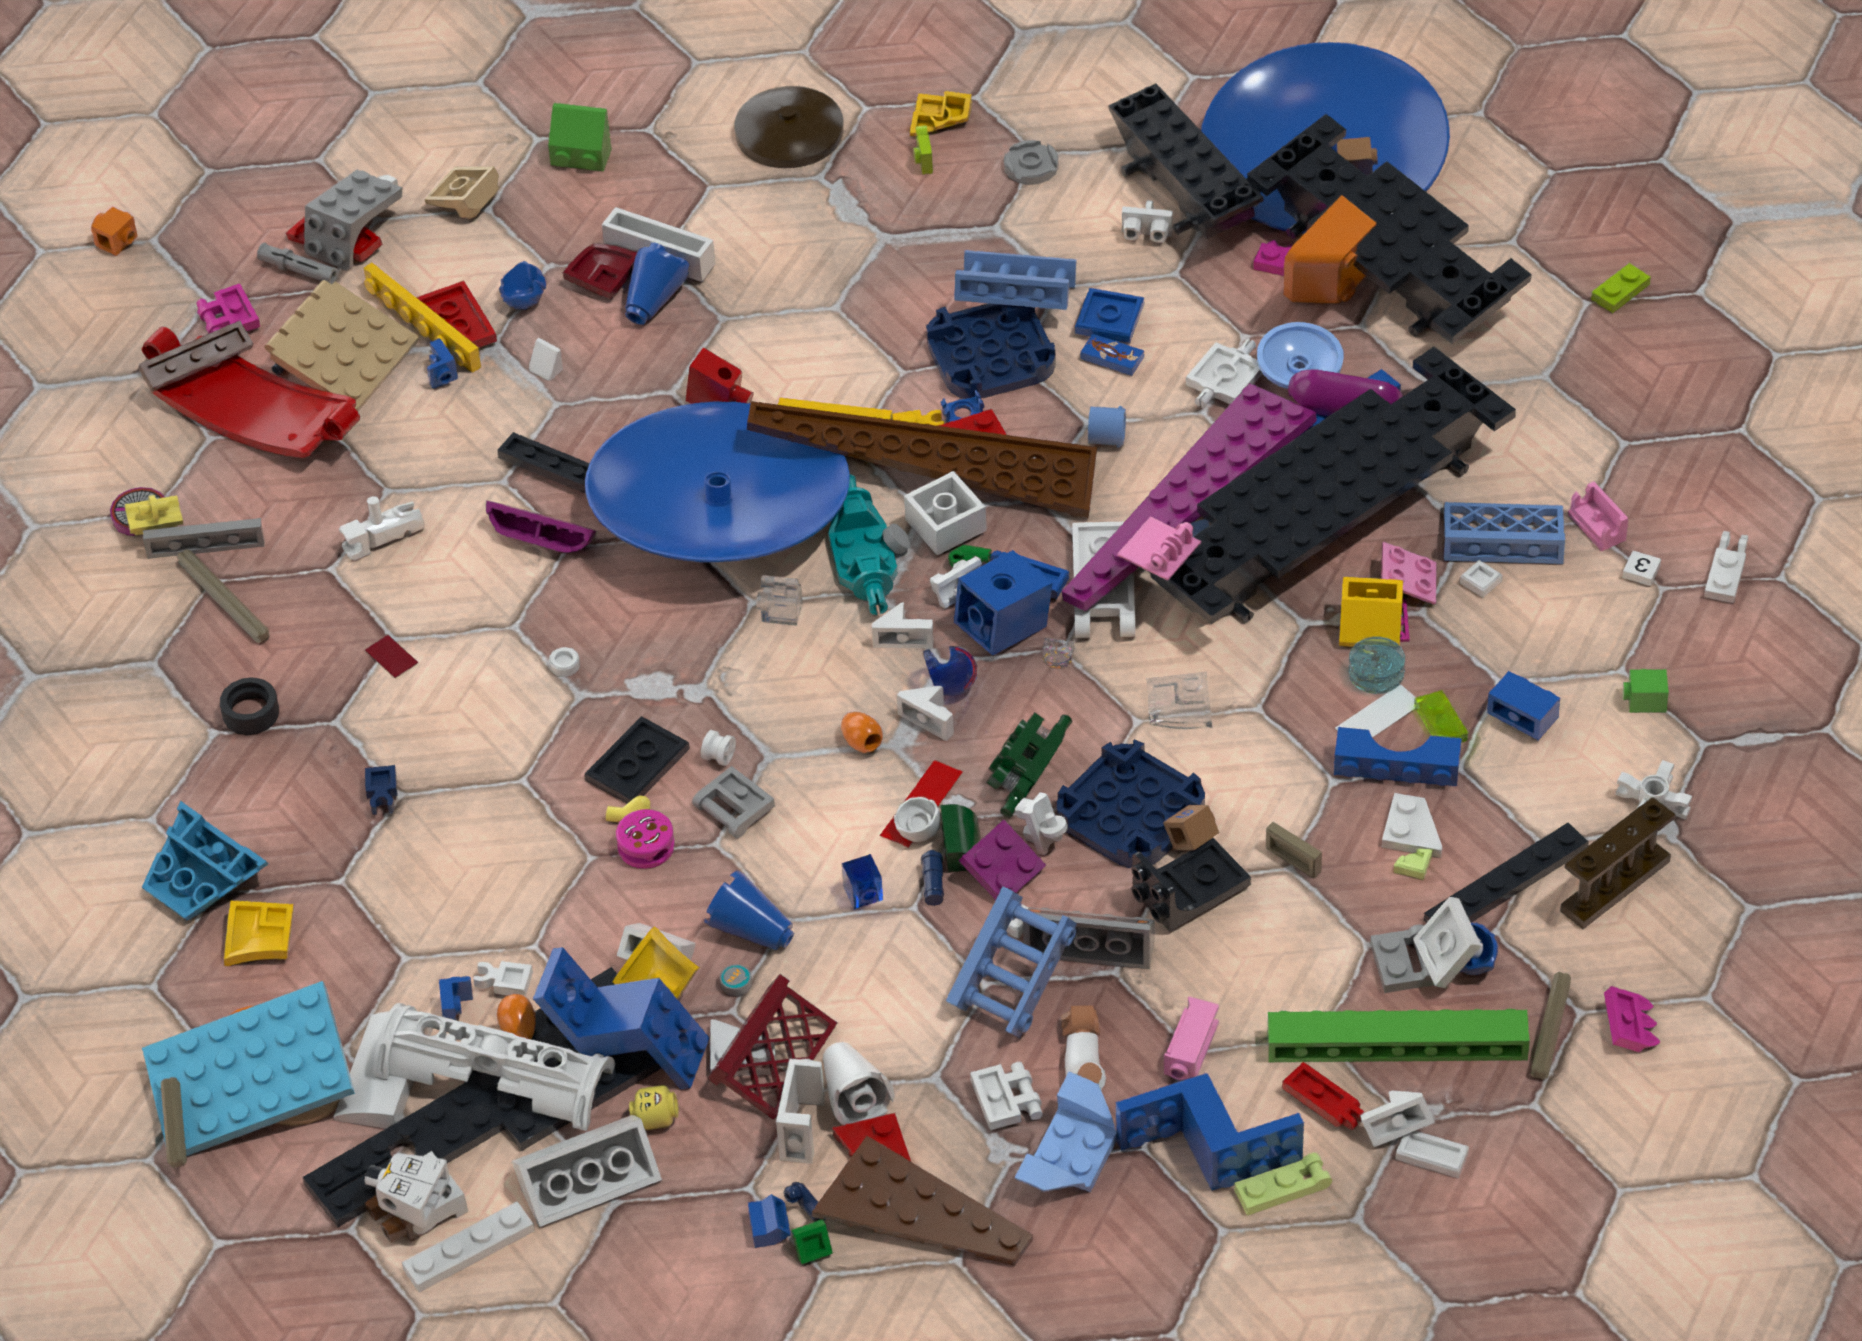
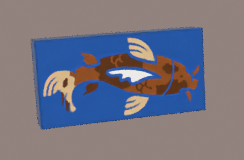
M1092 334L1080 352V359L1133 376L1144 359V350Z

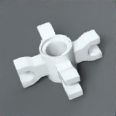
M1662 760L1656 775H1649L1642 781L1625 772H1621L1617 780L1619 787L1616 790V795L1639 800L1638 807L1651 797H1654L1675 813L1677 817L1685 820L1691 809L1689 807L1692 800L1691 795L1669 791V785L1673 778V775H1671L1674 768L1673 763Z

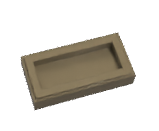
M1272 822L1266 828V849L1314 879L1321 873V851L1275 822Z

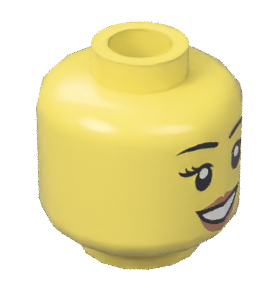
M665 1085L640 1088L635 1094V1101L629 1102L630 1115L641 1118L645 1130L669 1127L673 1123L674 1118H677L679 1115L677 1096L675 1092H670Z

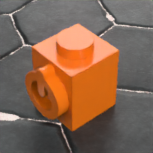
M113 206L106 213L98 214L91 225L95 246L115 256L121 253L138 237L134 216Z

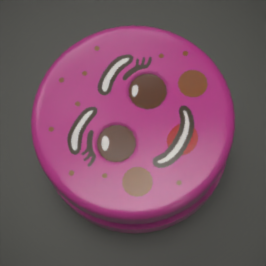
M650 809L637 810L626 815L617 826L616 840L618 853L628 865L642 869L653 868L666 862L673 854L675 848L673 826L668 817L661 812Z

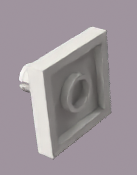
M1448 897L1413 938L1434 985L1445 988L1471 958H1478L1483 950V944L1480 943L1481 940L1478 939L1460 900L1454 897Z

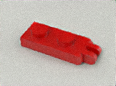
M1302 1062L1282 1081V1089L1334 1126L1339 1127L1342 1124L1348 1129L1354 1130L1358 1126V1122H1362L1361 1114L1365 1112L1360 1108V1102L1305 1062Z

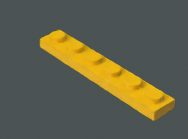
M373 262L363 268L365 275L364 285L370 294L378 296L389 309L393 308L406 323L414 325L422 336L428 337L432 341L440 338L458 365L464 366L472 373L481 368L479 349L475 344Z

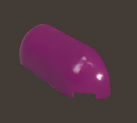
M1317 369L1304 370L1294 374L1288 384L1289 396H1292L1301 406L1324 416L1332 415L1369 389L1375 391L1390 404L1403 397L1399 389L1384 381Z
M486 501V514H488L495 531L501 535L560 552H576L588 546L597 530L525 509Z

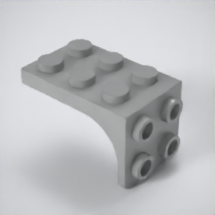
M354 171L305 205L304 251L312 257L344 270H349L353 266L354 246L360 231L369 220L402 198L403 188L392 184L388 180L372 176L365 171Z

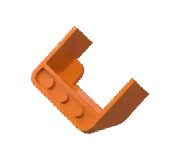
M1341 195L1286 254L1284 259V296L1290 301L1297 303L1338 304L1342 301H1349L1356 291L1355 287L1366 277V275L1353 266L1358 257L1355 254L1357 245L1376 226V222Z

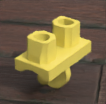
M150 495L147 501L125 504L130 533H134L136 536L143 535V530L183 525L177 495L156 499L155 495Z

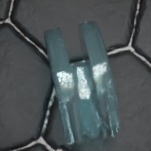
M1369 637L1357 642L1349 654L1348 672L1351 682L1360 690L1372 694H1383L1396 689L1402 683L1405 675V654L1403 649L1393 640L1384 637Z

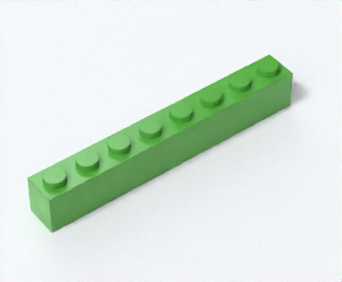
M1443 1009L1439 1011L1345 1010L1322 1012L1314 1010L1310 1012H1268V1063L1528 1060L1530 1039L1527 1010Z

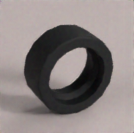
M254 677L239 679L228 685L221 694L220 708L223 721L228 729L237 734H259L268 730L279 716V703L276 691L269 682ZM257 698L267 702L261 710L252 714H240L232 710L236 704L245 699Z

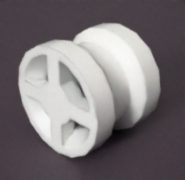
M710 730L707 732L701 746V758L705 760L715 759L718 764L727 766L735 751V737L730 735L723 737L717 731Z

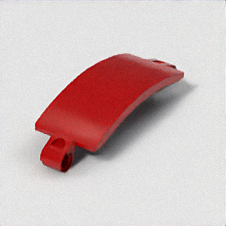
M161 326L143 343L141 351L149 360L181 346L172 330ZM238 355L152 392L177 411L229 439L263 451L292 457H308L323 440H342L360 421L359 412L355 408L357 406L355 399L346 395L321 391L288 381L257 367Z

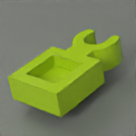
M927 126L915 127L917 147L913 148L915 164H920L922 175L933 174L932 150Z

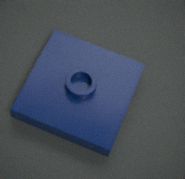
M1089 288L1075 325V334L1086 336L1096 334L1114 341L1131 343L1144 307V297Z

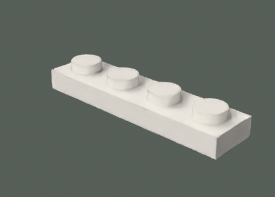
M517 1201L403 1261V1270L417 1291L421 1292L535 1231L534 1224Z

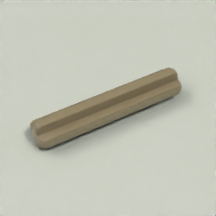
M171 1077L162 1080L161 1093L167 1162L172 1168L184 1166L187 1158L180 1082L177 1081V1078Z

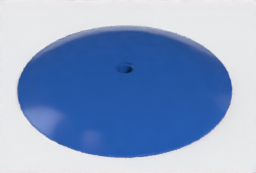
M1338 42L1297 45L1281 49L1253 61L1232 76L1220 88L1206 111L1201 128L1206 137L1247 179V173L1323 115L1327 114L1346 129V136L1343 139L1370 137L1371 148H1377L1378 165H1372L1373 171L1388 161L1426 192L1433 185L1445 164L1450 141L1449 121L1443 102L1434 87L1423 75L1406 62L1391 54L1362 45ZM1336 143L1334 146L1331 147V148H1332L1333 150H1335L1336 152H1337V143ZM1277 189L1267 197L1261 193L1264 201L1254 207L1255 217L1252 219L1284 231L1296 223L1294 217L1284 210L1285 203Z
M703 402L681 405L649 414L614 433L601 445L591 459L586 472L585 491L588 504L599 522L613 535L638 549L683 561L732 562L754 559L786 550L805 541L823 529L837 515L846 500L850 482L849 468L844 455L747 430L751 403Z

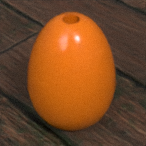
M854 711L847 713L842 718V734L853 749L868 753L880 746L883 732L881 726L873 717Z
M520 994L504 997L497 1008V1021L500 1030L513 1033L519 1037L532 1039L536 1025L535 1011L532 1003L528 998Z

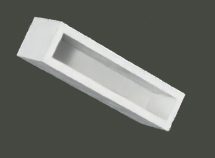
M616 207L602 224L604 244L622 247L637 253L640 248L649 247L652 242L659 243L665 247L666 252L688 261L690 266L687 277L702 282L715 265L714 243L712 239Z

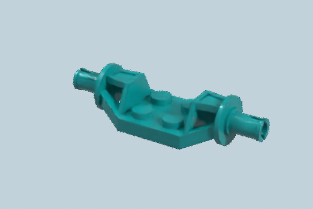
M850 474L846 500L840 511L831 521L829 543L839 584L852 590L857 598L868 601L871 614L877 615L876 605H878L881 615L888 610L885 596L893 589V581L898 575L894 551L887 546L883 539V530L887 528L886 522L872 504L871 494L866 489L857 487L855 476Z

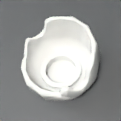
M923 797L909 798L899 806L894 815L896 829L904 838L913 842H921L930 839L937 833L941 824V813L933 800Z

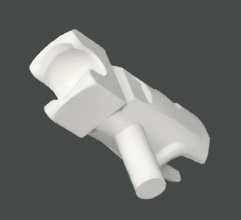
M372 496L367 500L370 519L363 521V523L354 520L342 525L339 531L347 540L342 543L343 550L351 560H357L371 554L370 548L403 538L406 530L412 534L424 529V521L420 510H414L415 505L413 501L397 505L381 513L378 497Z

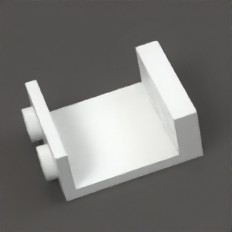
M789 1059L776 1120L779 1156L781 1161L812 1164L814 1144L811 1115L796 1112L798 1103L824 1106L822 1062L810 1059Z

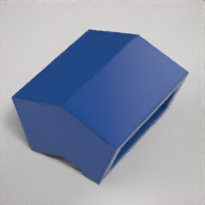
M771 1194L761 1201L748 1202L755 1248L776 1245L791 1235L785 1201Z

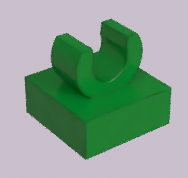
M823 1220L791 1230L798 1259L802 1264L833 1254L827 1227Z

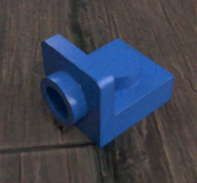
M439 338L430 342L432 354L429 355L431 365L427 366L429 383L435 389L457 380L458 375L455 359L442 340Z
M470 976L439 979L443 1017L456 1020V1015L462 1014L461 1002L473 1000Z

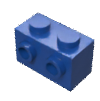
M1510 671L1488 693L1487 713L1537 740H1540L1559 718L1560 697Z

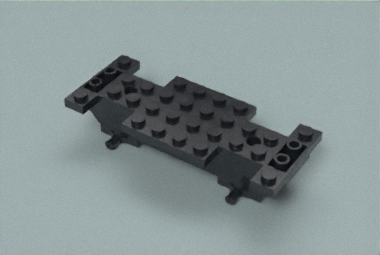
M1327 114L1323 115L1247 173V181L1266 197L1276 189L1278 190L1285 203L1284 210L1294 217L1296 221L1294 225L1286 229L1287 235L1291 236V239H1295L1300 233L1307 231L1341 195L1374 220L1376 226L1357 245L1355 254L1358 257L1353 266L1388 294L1395 290L1406 299V307L1419 319L1408 327L1409 332L1415 337L1426 328H1429L1453 344L1465 333L1472 332L1511 301V297L1531 282L1532 274L1512 258L1490 273L1454 245L1455 242L1468 233L1469 225L1388 161L1366 176L1331 147L1346 136V129Z

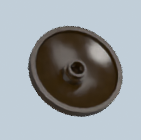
M801 86L776 87L758 93L743 104L735 118V137L742 152L760 164L775 168H798L821 161L838 147L844 133L843 115L838 104L828 95L818 90Z

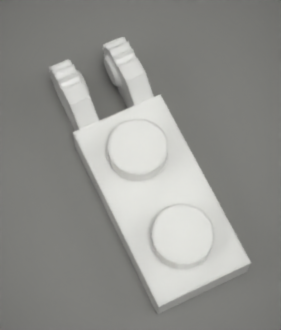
M1723 531L1719 548H1716L1704 598L1734 603L1745 564L1748 535H1741L1738 542V551L1736 552L1727 550L1731 539L1730 532Z

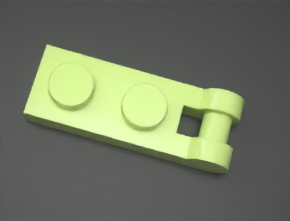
M1310 1153L1301 1161L1234 1183V1191L1248 1216L1324 1190L1332 1184V1178L1328 1171L1322 1169L1323 1162L1319 1154ZM1311 1174V1178L1304 1180L1303 1176Z

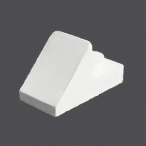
M902 602L872 623L873 648H933V620L905 619L904 602Z
M942 686L904 690L897 694L899 716L945 741L954 734L953 714L943 707L944 696Z
M1390 1091V1103L1361 1114L1362 1123L1374 1147L1435 1123L1422 1093Z

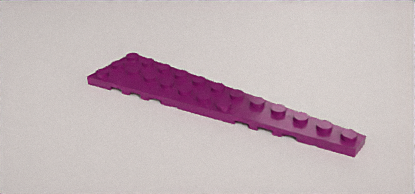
M1249 383L1061 591L1063 601L1083 611L1089 609L1139 568V566L1117 556V554L1150 516L1175 529L1178 524H1183L1184 522L1191 524L1201 517L1197 512V504L1296 439L1317 421L1316 412Z

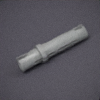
M262 243L258 248L257 258L261 261L277 265L280 270L287 271L289 269L320 281L325 280L330 284L337 280L338 269L296 255L290 249L285 248L282 250L267 243Z

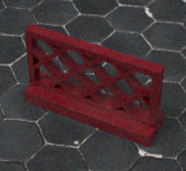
M781 974L767 987L707 1077L716 1086L722 1082L773 1120L778 1115L783 1092L782 1088L785 1082H780L777 1067L787 1066L789 1059H810L813 1061L838 1023L789 988L787 985L790 980ZM785 998L796 1005L798 1015L785 1016L782 1006ZM816 1019L826 1027L824 1032L811 1035L807 1020ZM800 1021L804 1036L790 1037L787 1022ZM779 1023L783 1038L769 1039L766 1026ZM805 1042L809 1055L796 1058L792 1043ZM785 1044L788 1059L775 1060L772 1045ZM764 1046L768 1061L754 1063L751 1049ZM770 1068L773 1082L759 1084L756 1069ZM749 1070L752 1085L744 1086L735 1080L733 1076L737 1071ZM775 1089L778 1100L775 1107L763 1100L761 1090Z

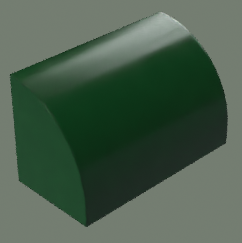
M940 805L948 873L968 871L958 860L981 840L977 815L970 808L962 805Z

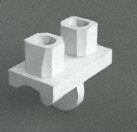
M1147 201L1146 208L1123 206L1122 232L1124 233V238L1126 240H1136L1140 234L1150 235V239L1153 242L1164 243L1167 236L1172 237L1173 211L1153 209V201Z
M976 556L967 562L962 559L954 564L950 572L944 575L938 573L930 578L932 590L937 595L941 607L945 609L956 603L958 578L981 567V559Z
M1041 792L1034 800L1023 798L1015 807L1017 818L1026 820L1027 823L1023 831L1026 841L1034 843L1038 854L1046 855L1050 844L1054 841H1060L1062 834L1066 832L1067 822L1065 818L1055 815L1048 794Z

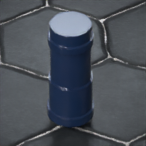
M929 850L921 856L922 876L924 878L923 896L926 904L936 906L944 900L942 882L943 856L935 850Z

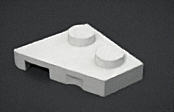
M1394 793L1382 838V848L1415 853L1417 849L1433 850L1432 857L1441 858L1442 844L1425 798Z

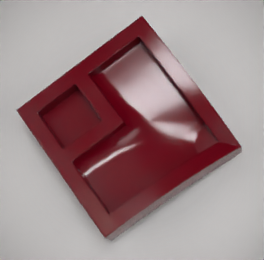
M592 244L580 252L565 268L563 278L612 300L631 275L637 253L614 245Z

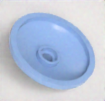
M1292 322L1277 326L1263 336L1257 349V363L1263 375L1272 383L1288 389L1291 377L1300 371L1317 369L1340 373L1343 365V349L1338 339L1328 330L1311 323Z

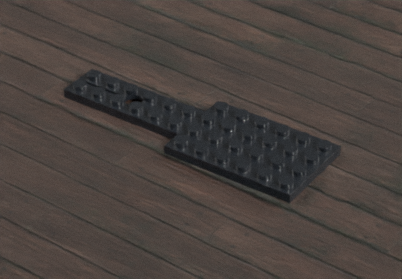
M611 967L591 980L597 987L616 985L613 983V980L617 973ZM541 1008L535 1011L536 1025L531 1040L570 1049L579 1053ZM647 1050L609 1055V1057L614 1059L615 1067L612 1074L602 1072L594 1090L595 1094L591 1110L662 1069V1067ZM552 1057L547 1059L544 1064L547 1067L553 1068L559 1066L562 1061L555 1060ZM472 1070L467 1082L464 1081L465 1083L302 1178L305 1187L335 1225L340 1227L367 1211L365 1202L376 1195V1187L365 1184V1173L371 1165L386 1169L392 1159V1149L400 1143L412 1144L415 1147L414 1155L425 1156L432 1151L438 1159H444L449 1163L503 1130L518 1148L523 1151L571 1121L533 1112L531 1098L497 1090L501 1077Z

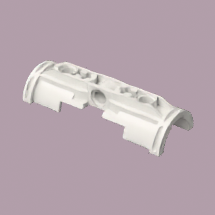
M397 1003L389 1011L381 1028L374 1055L373 1074L384 1079H388L389 1075H394L432 1085L434 1082V1073L466 1082L472 1070L499 1076L501 1078L497 1090L531 1098L533 1112L573 1122V1128L587 1131L590 1124L594 1090L602 1072L612 1074L615 1061L612 1057H604L601 1054H595L592 1057L490 1027L476 1026L426 1012H417L414 1006ZM427 1027L440 1030L434 1036H426L422 1033ZM552 1057L555 1060L562 1061L559 1066L553 1068L547 1067L544 1062Z

